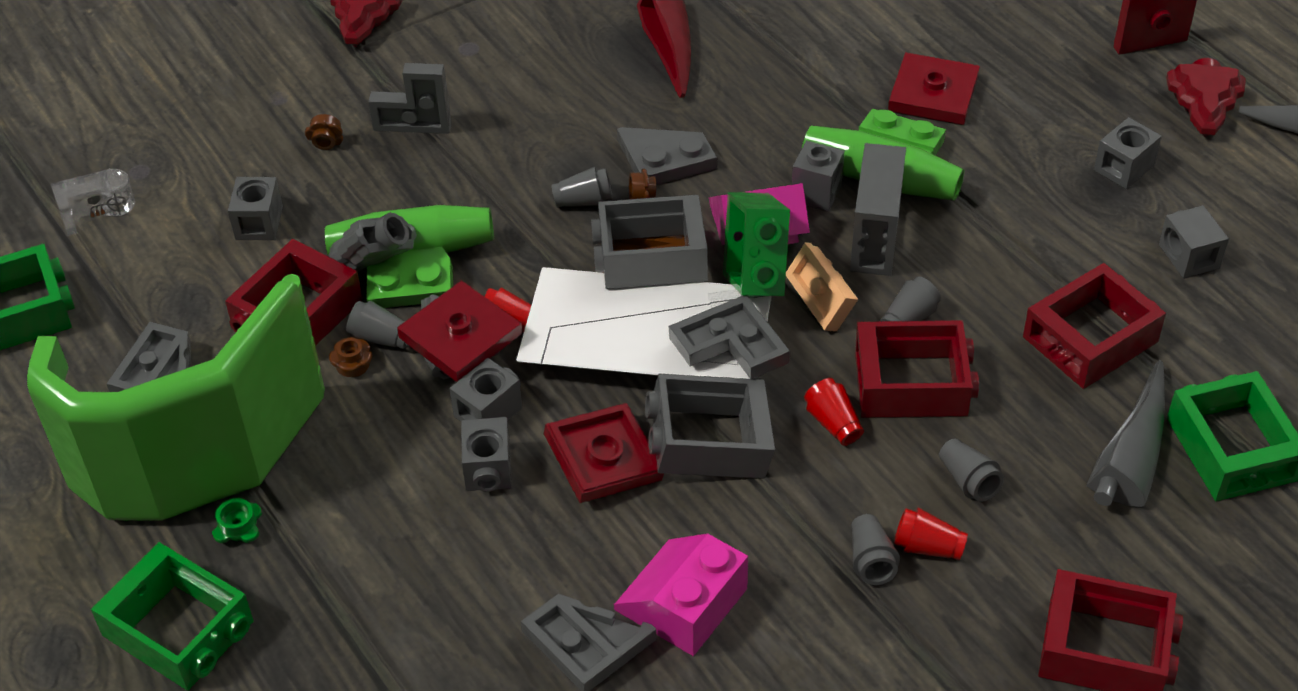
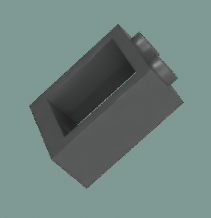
M865 143L854 217L850 272L892 276L906 147Z
M699 195L598 202L599 219H591L593 245L601 244V246H594L595 272H604L605 289L708 281L707 243ZM684 235L685 246L613 251L612 240Z
M658 374L654 392L648 391L645 400V416L653 421V427L650 428L649 453L656 454L658 473L749 478L766 477L775 452L765 381L763 379ZM670 412L739 416L742 443L673 439Z

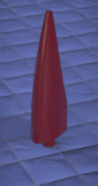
M639 0L637 9L643 30L662 60L679 98H684L686 96L691 64L690 29L684 0Z

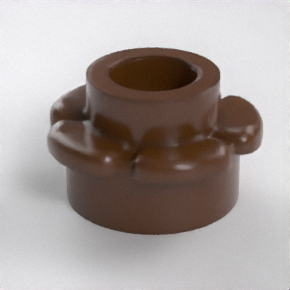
M328 114L314 116L310 121V127L305 129L306 138L310 141L312 140V144L322 150H329L335 145H340L344 138L341 122L336 117Z
M642 169L641 173H630L629 200L656 198V179L654 176L648 177L646 169Z
M350 337L335 344L334 351H331L329 354V360L342 376L357 377L368 370L372 360V352L369 351L370 345L365 340Z

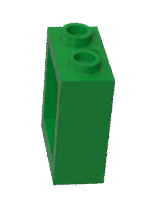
M728 192L723 275L741 295L784 296L790 209L769 193ZM736 232H742L743 236L739 241L734 240L733 236Z
M45 244L0 257V293L45 280L49 293L48 296L0 310V350L35 340L38 336H48L72 328L67 311L75 309L68 286L59 287L58 284L66 281L58 257L50 259Z
M1258 371L1242 375H1229L1221 380L1200 385L1191 384L1174 391L1167 421L1215 502L1298 481V433ZM1245 406L1270 446L1227 457L1203 416Z
M160 542L91 608L104 638L187 691L200 678L206 677L213 670L217 660L233 643L240 641L246 635L250 625L254 622L246 595ZM174 586L218 612L178 656L134 629Z

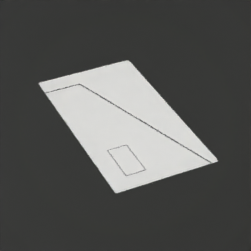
M543 267L516 361L658 375L660 373L750 379L730 351L689 366L669 339L668 328L669 325L743 295L732 284L710 282L605 289L604 273ZM747 295L767 321L771 296Z

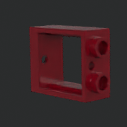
M292 238L225 300L230 317V326L236 333L278 281H282L287 275L294 274L300 278L302 285L320 293L307 307L312 336L316 346L352 311L358 301L363 300L358 272Z
M1102 263L1030 306L1027 311L1023 338L1082 389H1085L1158 343L1166 312L1154 301L1148 299L1133 287L1122 275L1117 274L1108 265ZM1098 298L1129 325L1094 346L1068 324L1064 318Z
M963 320L857 322L855 359L861 418L968 416L971 398H978L979 378L977 371H970L969 364H973L974 344L972 338H965ZM949 358L952 383L881 384L879 359Z
M1057 569L1050 598L1038 677L1101 691H1163L1165 684L1173 686L1176 680L1179 656L1170 654L1171 643H1179L1183 625V615L1175 613L1177 593ZM1071 611L1154 628L1150 666L1066 648Z

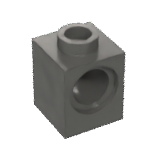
M1128 117L1100 140L1094 170L1127 189L1155 165L1162 136Z
M806 140L793 165L792 185L803 183L806 206L830 211L842 187L845 150Z
M236 177L228 208L235 240H276L283 208L276 177Z
M1204 205L1166 215L1159 246L1183 278L1221 268L1229 238Z
M489 358L485 359L449 388L454 417L459 421L507 417L508 421L522 409L521 383L519 378L511 369L507 367L502 368Z
M507 417L461 420L462 468L466 491L480 490L487 492L496 489L512 488L511 452Z

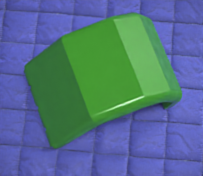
M294 274L287 275L282 281H278L213 360L119 392H78L65 382L69 367L57 336H38L27 374L29 394L68 488L107 520L163 521L259 486L322 401L325 391L301 281Z

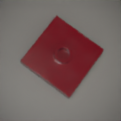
M1123 0L1113 45L1114 49L1120 55L1187 41L1197 0Z
M905 52L889 99L888 110L964 125L978 80L980 66Z
M461 280L398 326L397 331L402 341L458 382L485 359H490L522 334V326L520 322Z
M627 403L545 424L543 434L579 503L662 481L664 473H658L656 454L649 453L648 439Z

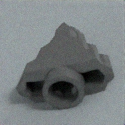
M391 212L380 218L358 220L350 225V229L343 233L341 239L331 245L328 257L359 272L368 266L384 262L395 255L403 254L413 249L414 240L417 236L416 230L402 216Z

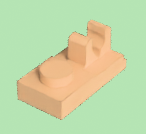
M805 242L786 271V277L822 328L827 331H838L858 301V298L844 281L842 275L833 268V263L825 257L820 248L813 246L812 243Z

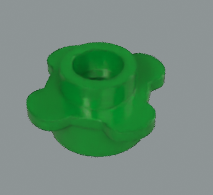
M233 498L223 502L216 509L215 516L218 525L212 531L216 542L226 543L229 540H242L249 543L259 536L256 524L257 519L262 515V510L258 504L249 503L241 498Z

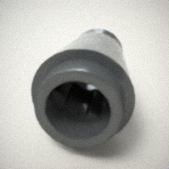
M594 166L559 183L552 184V192L557 208L564 206H598V202L613 199L606 168L596 170Z
M916 277L913 281L908 280L904 283L880 321H923L937 311V304L941 301V295L938 289L923 277Z
M371 300L367 303L358 301L354 305L347 321V333L354 335V338L363 339L367 343L398 347L404 350L408 346L399 338L397 327L404 323V320Z
M956 438L947 441L940 449L939 458L944 462V465L967 498L983 502L991 499L999 492L1004 483V475L998 462Z
M871 514L858 516L851 524L853 570L867 584L881 585L887 583L898 572L900 556L876 516Z

